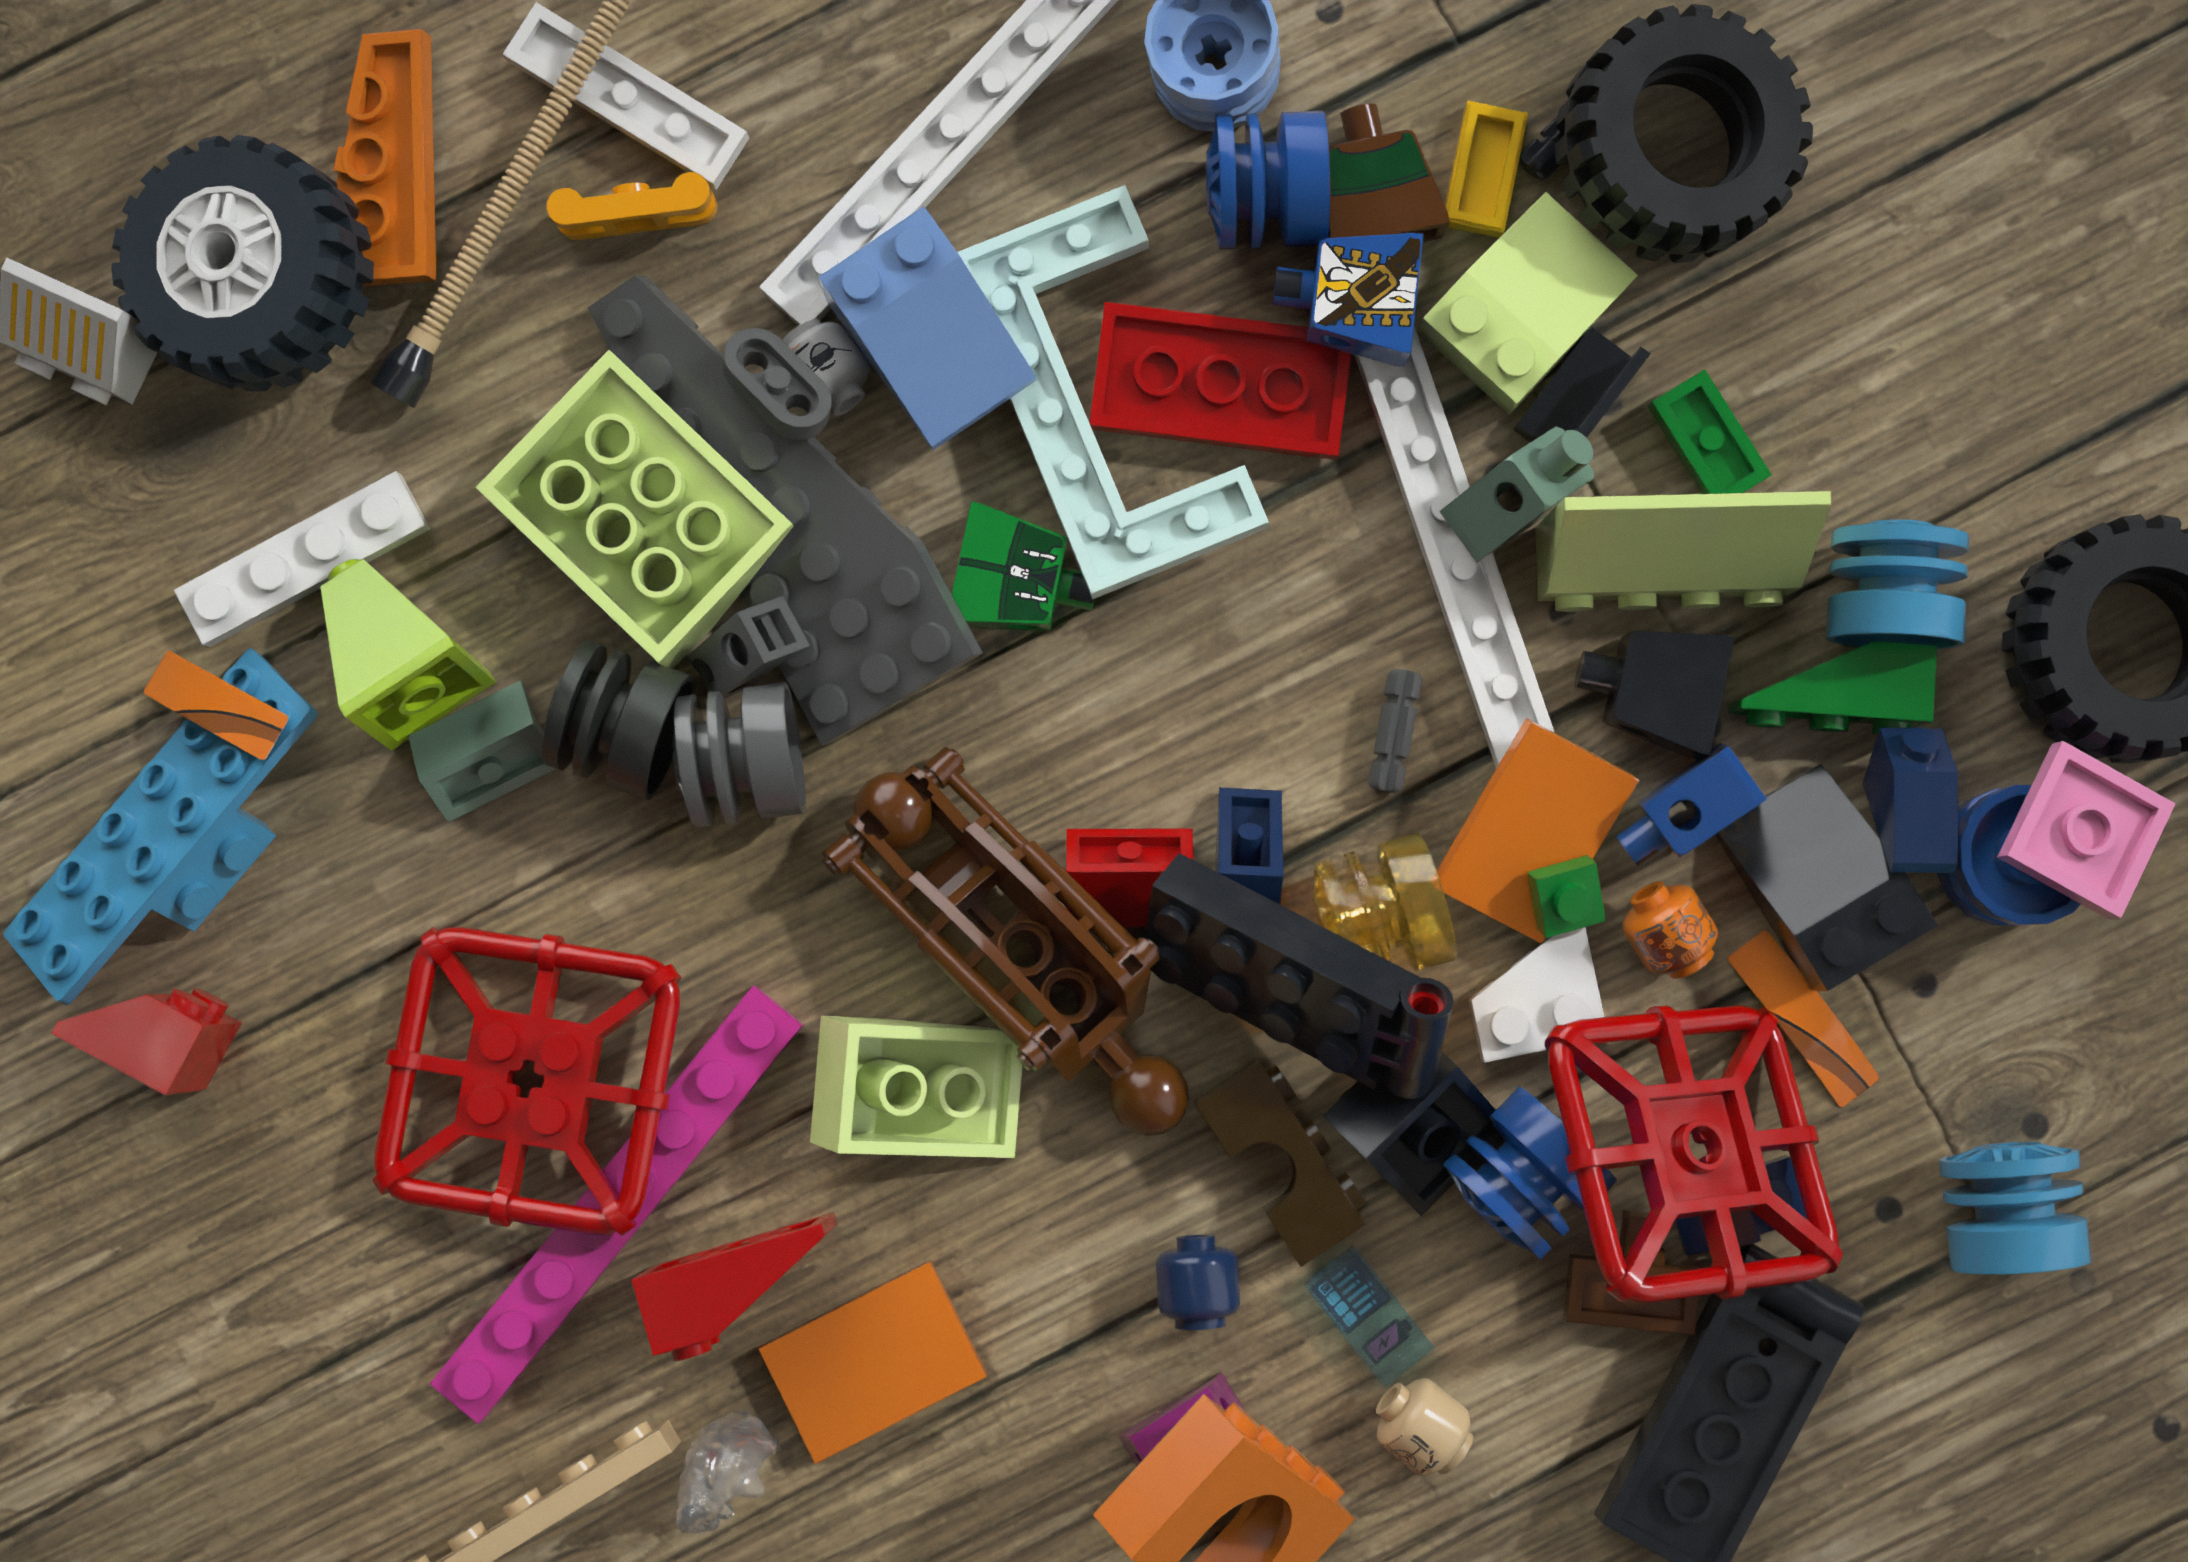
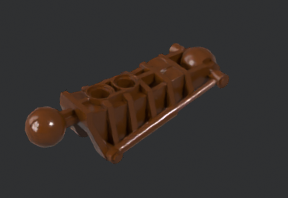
M947 747L941 749L923 765L924 771L911 765L903 773H881L866 781L857 793L853 807L854 815L845 821V826L850 834L848 836L842 834L822 852L824 858L822 862L832 874L835 875L837 873L842 877L850 871L919 940L917 946L1018 1046L1017 1052L1019 1055H1017V1059L1027 1070L1033 1069L1038 1071L1050 1061L1069 1082L1086 1065L1093 1061L1111 1081L1109 1090L1111 1109L1123 1126L1133 1133L1145 1136L1164 1134L1177 1126L1186 1113L1189 1100L1188 1085L1180 1069L1165 1058L1154 1055L1139 1056L1120 1035L1144 1013L1151 976L1150 968L1160 960V950L1156 944L1148 938L1136 940L1035 841L1029 842L961 776L965 771L964 760L954 749L950 750ZM949 785L980 818L970 824L939 788L944 789ZM934 817L956 843L922 873L919 871L914 873L895 851L908 849L921 842L929 832ZM991 826L1014 850L1009 853L985 830ZM865 851L898 888L895 892L862 861ZM1020 862H1021L1029 871H1027V870L1020 864ZM996 886L1020 910L1004 926L980 902ZM1055 897H1057L1079 919V921H1077L1076 918ZM909 901L930 924L927 926L905 902ZM967 911L990 936L989 939L964 915ZM1089 930L1114 953L1112 957L1088 932ZM1019 938L1030 943L1036 955L1034 966L1023 968L1012 963L1006 952L1007 941ZM1062 985L1074 992L1078 1000V1008L1075 1015L1066 1016L1060 1014L1050 1004L1049 992L1052 986Z

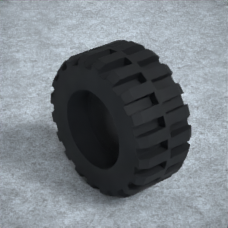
M1691 4L1681 15L1679 14V9L1672 5L1655 9L1646 19L1641 17L1633 19L1622 26L1611 39L1609 38L1586 61L1585 66L1574 76L1566 90L1569 99L1559 108L1555 127L1559 131L1565 132L1564 136L1554 147L1556 164L1560 166L1568 164L1570 174L1561 181L1568 199L1579 195L1587 207L1578 214L1585 223L1592 228L1600 222L1610 231L1605 241L1619 250H1622L1630 243L1638 245L1636 252L1638 258L1656 262L1665 254H1669V258L1673 263L1692 262L1702 254L1712 257L1726 251L1768 222L1769 218L1783 209L1793 196L1791 187L1802 180L1807 168L1808 160L1806 156L1799 153L1812 145L1813 125L1811 122H1802L1801 114L1810 108L1811 104L1807 89L1805 87L1796 89L1791 79V76L1798 69L1789 55L1780 60L1770 47L1776 40L1763 28L1752 34L1743 28L1746 18L1729 10L1721 18L1717 19L1712 17L1713 9L1708 5ZM1653 85H1674L1686 88L1705 99L1718 113L1726 129L1729 141L1727 171L1724 178L1718 184L1708 188L1681 185L1663 176L1649 163L1640 149L1634 129L1636 99L1645 88Z
M2141 514L2123 516L2108 523L2102 522L2057 543L2044 552L2045 559L2031 565L2020 579V583L2025 589L2022 593L2010 598L2005 613L2007 617L2015 619L2014 628L2002 633V651L2014 652L2016 666L2006 669L2005 672L2010 687L2022 684L2028 696L2027 699L2019 704L2030 720L2043 717L2049 723L2044 728L2043 733L2054 742H2072L2075 744V748L2095 759L2109 757L2111 763L2151 761L2177 756L2179 753L2188 751V528L2181 529L2182 523L2179 518L2158 515L2145 520ZM2115 583H2134L2156 594L2172 611L2180 628L2182 658L2179 670L2167 690L2157 697L2140 700L2123 694L2104 679L2091 658L2087 643L2088 617L2099 593Z

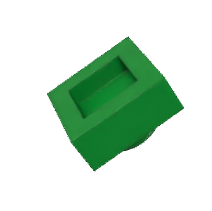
M1588 855L1528 871L1537 930L1545 938L1606 921L1597 863Z

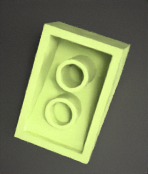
M1545 192L1425 315L1418 332L1510 415L1638 275Z
M821 1016L810 1143L838 1154L1015 1158L1023 1066L1017 1059V1055H1019L1017 1052L1018 1046L998 1028L881 1018Z

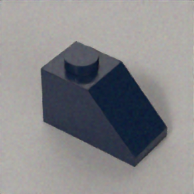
M1920 727L1880 728L1862 784L1890 871L1955 873L1958 864V771L1943 729Z
M1219 787L1215 871L1279 905L1281 903L1283 884L1282 790Z

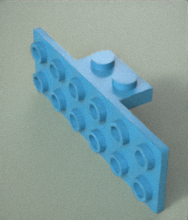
M247 649L238 661L227 670L222 680L289 717L287 724L267 758L260 760L186 718L181 727L142 769L141 773L112 807L102 815L93 829L68 858L59 865L56 872L4 931V937L56 1001L64 1005L71 1004L151 910L194 932L277 836L265 822L239 807L317 718L318 712L255 650Z

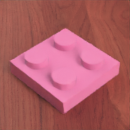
M2064 741L2057 742L2051 745L1997 858L2109 920L2119 919L2123 916L2176 803Z

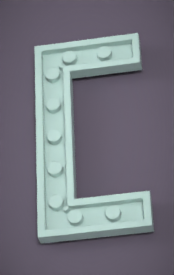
M1125 185L958 252L1036 375L1037 381L1010 398V401L1092 599L1269 528V521L1245 465L1129 512H1126L1036 294L1149 249L1148 237Z

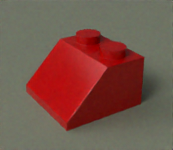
M194 988L192 993L189 994L182 990L173 989L171 994H147L58 1021L51 1034L164 1095L206 1090L242 1022L225 1014L229 1005L206 991Z

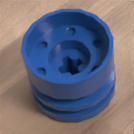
M1323 111L1281 112L1275 142H1264L1261 124L1256 113L1246 114L1245 143H1235L1231 114L1215 115L1214 131L1206 151V193L1208 215L1211 216L1216 231L1219 250L1235 249L1237 220H1247L1250 248H1260L1266 219L1278 220L1280 236L1285 247L1318 246L1319 240L1328 238L1330 167L1327 124Z
M1519 1086L1490 1116L1495 1128L1506 1142L1496 1150L1487 1142L1472 1134L1465 1143L1484 1165L1476 1172L1454 1153L1443 1166L1452 1175L1462 1194L1461 1197L1504 1240L1529 1251L1537 1259L1541 1260L1551 1247L1532 1226L1540 1218L1563 1237L1570 1229L1553 1204L1563 1196L1578 1208L1584 1210L1576 1175L1568 1174L1565 1157L1570 1155L1563 1122L1533 1095ZM1604 1169L1602 1173L1608 1191L1617 1182V1179L1609 1169Z

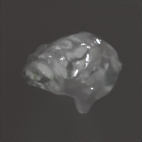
M732 1411L726 1416L712 1421L699 1432L700 1437L691 1443L692 1448L685 1456L684 1471L680 1475L679 1483L681 1487L677 1493L679 1508L674 1517L676 1526L682 1533L696 1534L709 1530L715 1531L719 1526L720 1519L727 1520L734 1515V1509L727 1503L734 1496L759 1498L765 1493V1486L758 1478L757 1473L766 1458L780 1451V1445L762 1421L746 1411Z

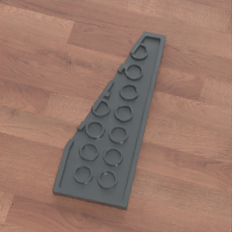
M633 276L588 307L610 351L794 525L740 594L748 608L784 596L810 646L796 657L783 661L779 666L822 746L837 741L983 654L923 541L907 526L902 527L881 507L882 502L867 487H860L834 462L836 458L815 437L805 440H794L777 433L727 383L722 367L724 354L697 330L699 326L647 276Z

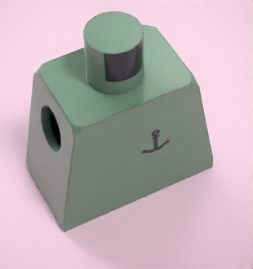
M1554 427L1510 455L1439 512L1477 563L1545 518L1564 497L1573 496L1593 480L1594 470L1588 464L1593 459V448L1589 440L1582 433L1576 430H1567L1565 432L1559 427ZM1513 486L1523 499V504L1513 512H1510L1499 504L1497 498Z

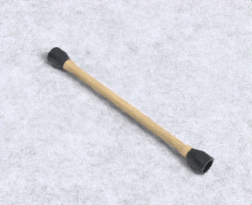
M632 0L602 1L601 6L603 8H598L597 13L599 15H594L593 20L595 22H590L589 27L591 29H586L585 34L587 36H582L581 41L583 43H578L577 48L579 50H574L573 55L575 57H570L569 62L571 64H566L565 69L567 71H562L561 76L563 78H558L557 83L559 85H554L553 90L555 92H550L549 97L551 99H546L545 104L547 106H542L541 111L543 113H538L537 118L539 120H534L533 125L535 127H530L529 132L531 134H526L525 138L527 141H522L521 145L523 148H518L517 152L519 155H514L513 159L515 162H510L509 166L511 169H506L505 173L507 176H502L501 180L503 183H498L497 187L499 190H494L493 194L495 197H490L489 201L491 204H486L485 208L487 211H482L481 215L483 218H478L477 222L479 225H474L473 229L475 232H470L469 236L471 239H466L465 243L467 246H462L461 250L463 253H458L459 260H454L455 267H450L451 274H446L447 281H442L443 288H438L439 295H434L435 302H430L431 309H426L427 316H422L423 323L419 322L418 327L414 325L407 338L385 355L370 381L371 384L413 408L416 407L430 382L434 354L442 342L438 339L441 337L440 331L445 330L444 324L449 323L447 318L453 316L451 311L457 309L455 304L461 302L459 297L465 295L463 290L469 288L467 283L473 281L471 276L477 274L475 269L481 267L479 262L485 260L483 255L489 253L487 248L493 246L491 241L497 239L495 234L501 232L499 227L505 225L503 220L509 218L507 213L513 211L511 206L517 204L515 199L521 197L519 192H524L525 188L523 185H528L529 181L527 178H532L533 174L531 171H536L537 167L535 164H540L541 160L539 157H544L545 153L543 150H548L549 146L547 143H552L551 136H556L555 129H560L559 122H564L563 115H568L567 108H572L571 101H576L575 94H580L579 87H584L583 80H588L587 74L592 73L591 67H595V60H599V53H603V46H607V39H611V32H615V25H619V18H623V11H627V4H631Z

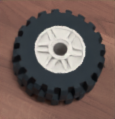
M219 135L201 139L198 142L199 151H194L184 145L167 156L170 163L167 167L161 170L153 166L140 180L146 185L137 198L132 195L129 196L121 211L128 215L124 229H115L112 249L120 252V262L112 263L111 265L113 286L125 291V294L118 298L120 309L140 321L135 326V335L147 348L160 353L161 359L230 389L237 386L249 392L267 391L272 386L271 383L285 388L302 381L304 377L301 370L304 368L318 373L332 362L328 352L335 345L345 349L355 335L348 328L355 314L364 317L370 300L362 295L364 283L373 282L374 262L364 257L362 251L369 250L372 244L367 227L356 220L359 215V209L349 195L338 189L337 183L273 142L266 144L256 137L237 135L230 142Z

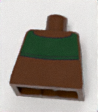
M1361 104L1341 112L1340 116L1346 143L1329 147L1330 218L1328 238L1403 233L1423 234V242L1443 238L1450 223L1448 212L1415 133L1412 130H1402L1383 134L1376 104Z

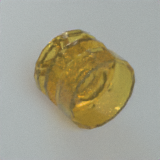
M1419 832L1376 845L1378 874L1368 877L1362 862L1354 851L1343 855L1347 879L1345 884L1340 883L1330 859L1312 864L1315 880L1313 901L1320 926L1392 962L1390 949L1401 947L1406 960L1414 972L1457 960L1456 940L1447 902L1434 862Z

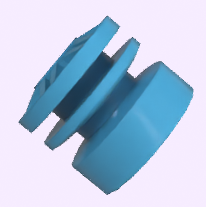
M1894 519L1840 527L1832 531L1831 548L1835 552L1857 557L1837 559L1831 562L1829 573L1833 577L1858 583V590L1835 594L1828 598L1826 639L1832 643L1860 647L1872 641L1936 645L1937 649L1956 648L1964 645L1966 602L1964 599L1937 593V585L1951 584L1968 578V567L1965 564L1945 560V558L1958 557L1969 553L1970 536L1968 533L1954 528L1934 526L1924 521Z
M2005 1142L1975 1146L1973 1149L1961 1154L1939 1159L1940 1176L1955 1179H1971L1972 1184L1945 1189L1942 1192L1943 1202L1962 1207H1974L1975 1211L1974 1218L1952 1223L1946 1228L1951 1270L1968 1274H2023L2057 1271L2090 1264L2092 1257L2087 1218L2070 1213H2057L2055 1210V1202L2082 1195L2084 1192L2083 1182L2052 1179L2051 1175L2052 1173L2080 1168L2079 1149L2054 1147L2041 1144V1142Z

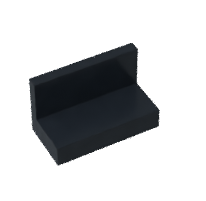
M1590 327L1513 430L1530 443L1554 427H1559L1565 432L1567 430H1576L1587 438L1651 353L1640 346L1630 356L1593 327Z

